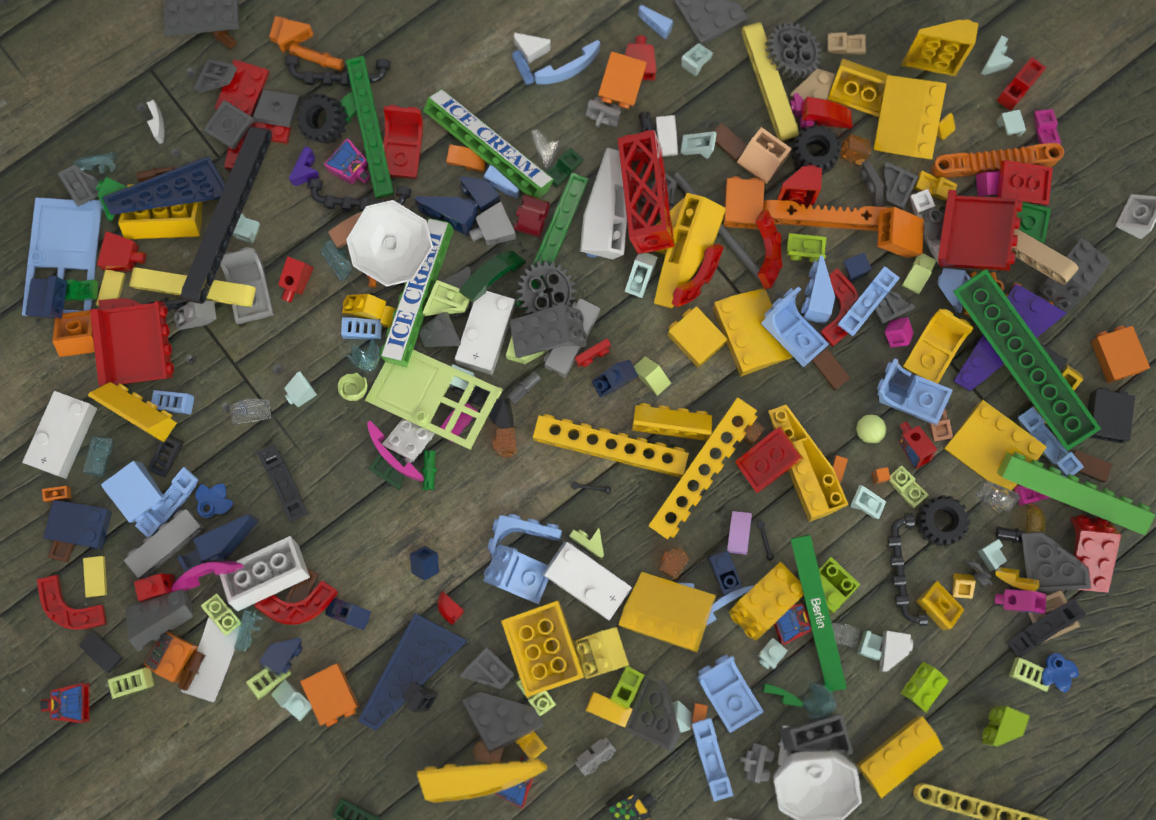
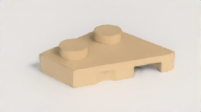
M816 69L791 93L789 99L793 98L794 93H798L803 100L806 97L826 100L835 74Z

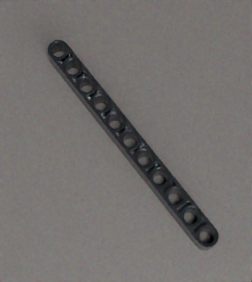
M250 127L182 287L181 298L183 301L203 304L206 301L271 143V130Z

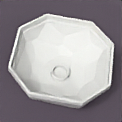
M394 200L366 206L346 239L353 266L385 286L414 280L433 248L427 221Z
M806 751L791 754L774 775L779 810L796 820H843L862 803L857 768L850 760L836 751Z

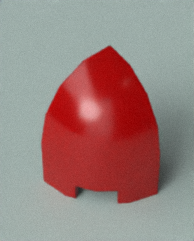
M444 591L440 593L437 602L438 611L453 626L465 611Z

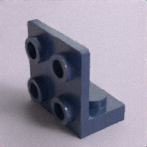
M49 276L48 279L32 278L25 315L62 319L68 282L56 276Z

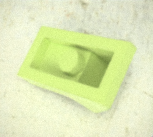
M923 253L917 256L902 286L919 294L930 277L937 260Z
M599 528L591 540L587 539L589 536L583 531L579 530L577 532L573 530L569 538L602 560L604 553Z

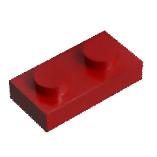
M605 339L574 357L577 367H587L593 363V359L596 357L602 358L610 352L611 343L608 339Z

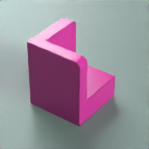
M1000 172L976 174L978 196L997 195Z
M908 317L894 319L889 322L885 334L891 348L909 345L913 336V329Z

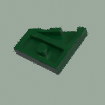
M386 448L404 467L405 457ZM379 453L369 467V470L400 490L403 474L395 470Z

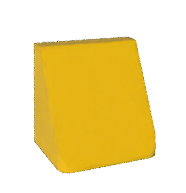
M949 113L939 122L937 136L941 140L946 139L955 130L952 113Z
M385 305L380 322L382 326L391 327L395 308Z
M954 573L952 596L973 599L976 583L974 576Z

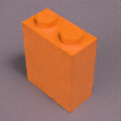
M611 51L598 94L601 101L612 104V101L619 103V107L624 109L634 108L647 62Z
M740 177L727 178L724 199L726 211L723 217V225L725 227L759 229L755 221L760 212L763 211L765 181H761L758 178H750L749 180L741 179Z
M896 207L880 210L877 247L905 258L922 255L924 219Z
M1125 325L1113 329L1114 332L1108 333L1104 331L1096 334L1097 338L1091 341L1107 383L1115 382L1150 369L1133 326L1126 328Z
M338 663L300 681L320 726L326 724L329 727L338 722L337 718L343 715L347 718L355 714V709L360 707L343 669Z

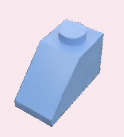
M943 268L942 274L938 277V285L956 312L961 313L963 305L955 296L953 290L969 280L970 277L965 270Z

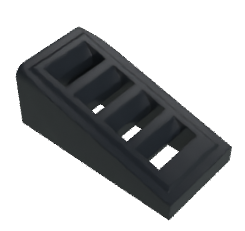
M170 434L165 442L160 440L148 470L165 478L182 449L184 441ZM169 442L175 445L174 448L167 445V443ZM166 449L170 451L171 455L163 452V450ZM160 456H162V457L168 459V461L165 462V461L161 460V459H160ZM156 463L165 466L164 470L156 466Z

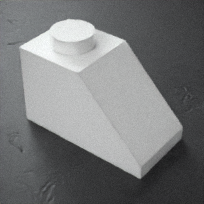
M891 631L883 632L879 671L887 672L909 655V651H912L913 648L911 634Z

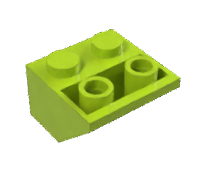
M830 557L819 568L829 614H833L860 584Z
M995 706L989 713L988 719L990 721L988 727H985L982 732V744L1000 746L1023 736L1030 716L1007 706Z

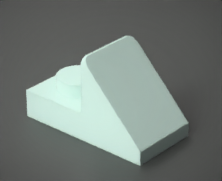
M1000 37L981 74L986 75L1010 67L1013 60L1004 56L1008 48L1005 46L1008 38Z
M698 43L683 55L682 67L694 76H697L702 66L711 59L713 53Z
M716 132L683 135L681 153L684 155L701 154L708 159L714 151Z
M859 485L850 507L862 510L871 517L879 519L886 501L863 485Z
M286 679L271 694L282 708H286L299 721L312 709L309 700Z

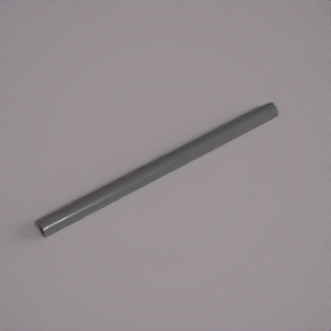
M679 172L672 176L685 195L686 193L698 195ZM721 223L718 234L762 285L758 277L759 266Z

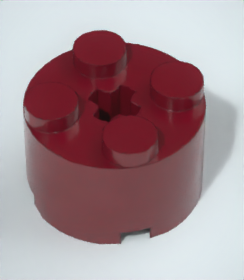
M524 194L521 203L523 206L519 205L516 216L519 217V220H516L514 230L540 237L545 226V218L548 216L550 202Z

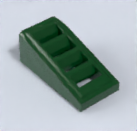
M340 798L332 815L337 820H349L354 810L355 812L351 820H357L360 814L362 815L360 820H367V818L368 820L379 819V816L344 798ZM345 806H347L348 809L343 817L341 816V814Z

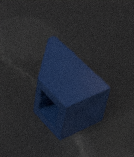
M464 176L460 178L461 185L459 187L465 196L467 194L470 196L471 201L476 205V210L479 209L483 213L500 202L499 194L488 180Z
M626 360L615 363L592 380V383L601 398L636 379L638 374L631 361Z
M729 551L708 559L713 575L724 595L743 588Z
M295 638L271 644L260 659V666L281 678L283 673L287 674L292 666L290 662L293 657H298L303 649L301 646L302 639Z

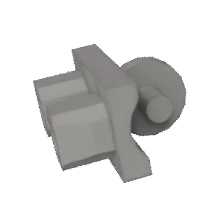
M599 97L589 101L586 116L596 120V127H600L602 123L617 127L621 113L619 105L611 104L610 107L605 106V102H602Z
M753 743L752 751L747 752L746 758L740 757V761L745 762L744 771H747V780L757 783L769 781L770 770L763 769L764 761H773L774 752L767 749V746Z

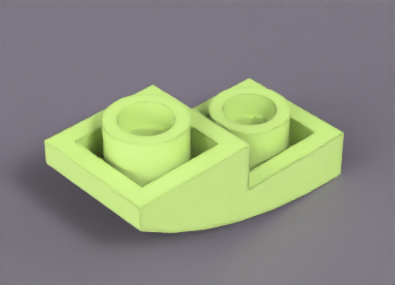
M902 465L890 475L891 479L889 482L913 509L917 508L929 497V494L915 482V478Z
M215 594L201 605L202 609L225 636L242 624L218 594Z
M519 678L516 680V683L526 696L521 679ZM547 691L527 697L539 716L556 705Z

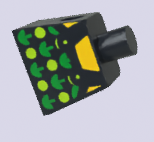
M634 792L608 805L606 809L614 820H651L652 816L648 809L657 802L651 793L640 799Z

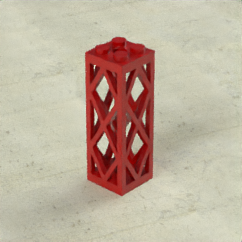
M647 130L642 133L625 135L618 138L629 238L638 254L675 247L663 151L655 131ZM640 160L634 172L632 169V162ZM646 162L648 164V167L641 180L639 178V175ZM653 170L656 182L651 190L646 185V182ZM640 195H642L647 201L640 215H638L637 201ZM650 205H652L654 210L646 223L644 217ZM659 213L661 224L652 226Z

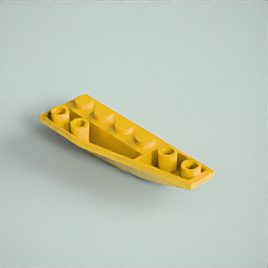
M686 193L673 230L675 247L667 249L654 304L671 309L674 307L671 304L674 290L678 286L690 282L705 258V250L709 246L714 245L726 211L725 207L703 196Z
M783 405L769 410L768 414L773 429L782 427L803 457L802 460L788 471L808 521L811 522L828 516L847 506L848 502L833 467L788 406Z
M530 759L524 763L512 761L508 764L462 767L448 764L444 765L442 769L425 767V771H417V776L425 800L435 803L471 799L508 789L547 770V765L539 759Z

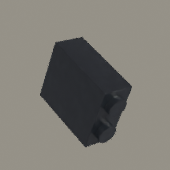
M1099 387L1090 393L1088 411L1101 430L1089 438L1120 444L1130 441L1135 396L1128 395L1129 393L1126 391L1111 392L1108 388Z

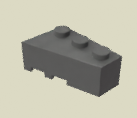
M184 589L126 607L128 640L138 652L148 642L158 640L160 638L159 635L169 629L171 631L194 617L192 601Z
M831 713L779 729L784 750L836 751L838 753L853 754L843 714Z

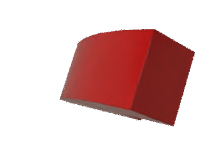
M1031 57L996 101L1009 111H1012L1047 67Z
M806 97L801 103L803 121H814L819 126L852 128L851 110L843 105L813 97Z

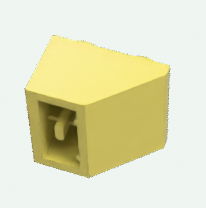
M617 627L574 641L586 679L629 665Z

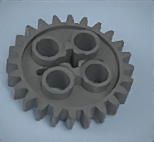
M784 22L782 25L778 24L767 36L768 40L765 45L768 47L765 51L770 53L767 58L773 59L771 65H777L776 71L781 69L782 75L787 72L788 78L794 75L795 79L799 76L802 79L805 76L809 77L821 63L819 60L822 56L819 53L822 50L817 48L820 43L814 42L816 36L811 37V31L806 32L805 26L801 29L799 28V23L793 26L792 22L788 25Z
M547 260L543 261L542 265L538 261L535 263V267L531 264L528 266L529 270L524 269L522 271L525 276H518L522 282L516 283V286L520 287V290L515 291L516 294H520L516 301H522L519 308H526L524 314H532L549 309V304L551 308L561 304L572 307L570 301L576 299L571 296V293L576 292V290L571 289L575 282H569L572 275L566 276L567 269L561 271V264L554 267V261L550 262L549 265ZM550 275L555 279L554 284H551L548 280ZM532 280L537 283L538 287L536 290L531 286ZM555 293L560 297L559 303L554 300ZM538 298L543 302L542 308L537 306Z

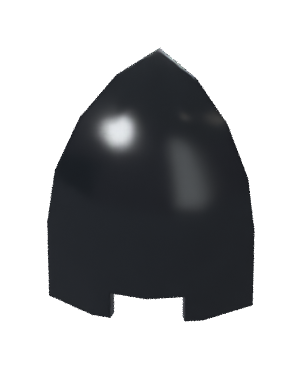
M509 399L495 401L489 413L491 421L497 427L503 429H510L514 425Z

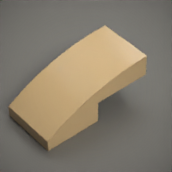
M846 32L828 34V52L845 55L866 54L865 34L847 36Z

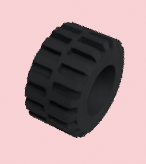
M313 94L311 97H306V102H301L300 105L302 107L297 110L299 116H296V120L299 121L297 126L299 129H302L300 132L302 135H306V138L325 144L336 142V138L340 139L342 137L341 133H345V125H348V121H346L348 113L344 112L346 110L345 106H342V103L335 98L323 94ZM323 110H326L327 121L323 127L319 128L318 116Z
M812 125L811 129L808 126L805 127L804 131L801 130L799 132L791 154L792 159H794L793 164L795 166L798 165V170L807 165H815L818 168H822L823 175L824 172L828 173L835 166L840 155L841 146H839L840 139H836L837 134L835 132L831 133V128L824 129V125H820V127ZM811 144L819 145L824 149L826 155L814 157L809 154L806 146Z
M945 495L930 499L920 507V512L916 516L918 518L916 526L920 527L918 530L919 534L922 533L924 540L928 539L930 544H937L936 546H947L958 542L969 530L967 525H970V520H967V517L970 514L964 510L967 507L964 504L960 505L961 501L959 499L954 500L953 496L945 497ZM937 510H943L950 515L952 527L948 532H943L936 527L934 514Z

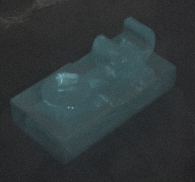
M115 153L77 158L74 160V164L82 168V170H90L94 168V165L100 164V173L105 172L104 165H107L110 168V172H113L115 166L112 162L117 158Z
M329 240L325 242L320 253L341 281L346 280L353 269L350 262L344 257L346 251H339L336 245Z
M92 437L83 469L85 475H93L94 477L104 476L114 443L112 439Z
M244 610L234 646L235 650L246 651L252 643L250 631L251 629L254 631L261 630V628L255 627L254 623L256 620L263 621V617L255 616V612Z

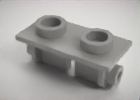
M606 737L604 739L601 738L591 746L595 752L591 755L587 749L577 757L575 764L585 776L593 773L600 763L609 760L616 751Z

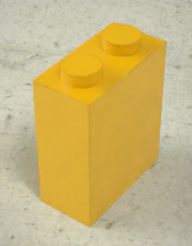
M696 306L693 310L689 308L682 315V320L679 322L675 321L669 326L667 336L699 368L721 349L728 339Z

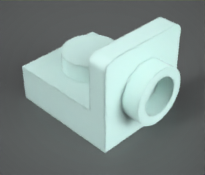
M771 638L757 657L760 658L759 663L763 667L775 669L788 650L774 638Z

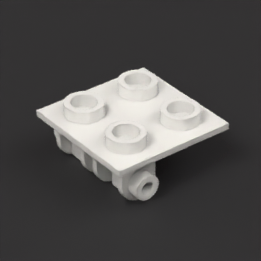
M402 419L382 445L404 456L406 463H411L421 454L435 433Z

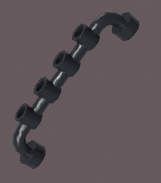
M296 56L285 57V66L288 67L291 76L298 80H304L305 85H315V81H322V85L332 86L333 81H340L341 86H351L349 73L333 74L331 72L314 73L311 71L300 73L296 70L299 67L300 58ZM376 60V69L379 72L376 75H369L370 82H379L384 78L386 71L390 70V60Z
M317 179L308 180L307 188L311 189L313 200L324 204L323 207L326 209H335V205H341L342 210L352 211L353 206L359 207V211L363 212L366 206L386 202V200L373 201L367 198L353 199L351 197L339 198L332 195L320 196L318 191H322L323 182ZM398 186L396 196L399 198L395 202L403 206L406 199L411 197L412 190L408 187Z
M913 512L904 513V517L897 519L891 527L892 536L887 537L888 547L893 548L894 555L890 556L891 567H896L897 574L892 575L893 586L898 587L899 594L895 595L896 606H901L902 614L906 620L918 623L919 626H928L926 610L917 611V615H913L909 611L899 528L902 525H905L906 529L915 528Z

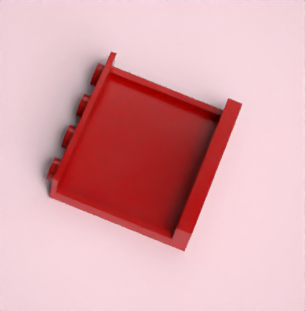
M948 190L938 254L939 266L1010 271L1011 264L1015 263L1016 255L1013 252V246L1017 247L1018 235H1015V231L1020 228V218H1017L1018 212H1022L1023 200H1019V193H1016L1015 198L957 196L956 190Z
M155 301V303L90 310L99 386L109 382L114 385L119 383L123 385L173 378L174 365L170 359L172 347L168 342L170 329L168 324H166L168 312L163 302Z

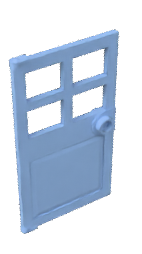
M35 198L22 309L23 316H27L25 312L30 281L35 275V267L58 268L57 277L63 280L65 269L88 270L87 280H95L102 207L99 200H92L77 207L73 200ZM92 300L84 301L83 311L91 310ZM63 310V313L78 312L80 310Z

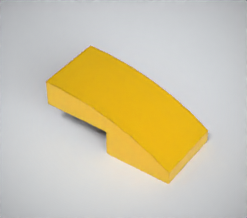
M921 171L913 187L914 190L919 192L928 189L931 197L947 201L948 190H956L957 184L943 177L936 178Z
M1003 567L997 569L996 576L1014 587L1026 591H1037L1039 588V580L1019 577L1020 570Z
M593 692L586 711L624 728L633 710L632 708L626 710L611 702L609 698Z
M535 732L516 740V743L522 748L529 759H535L547 749Z

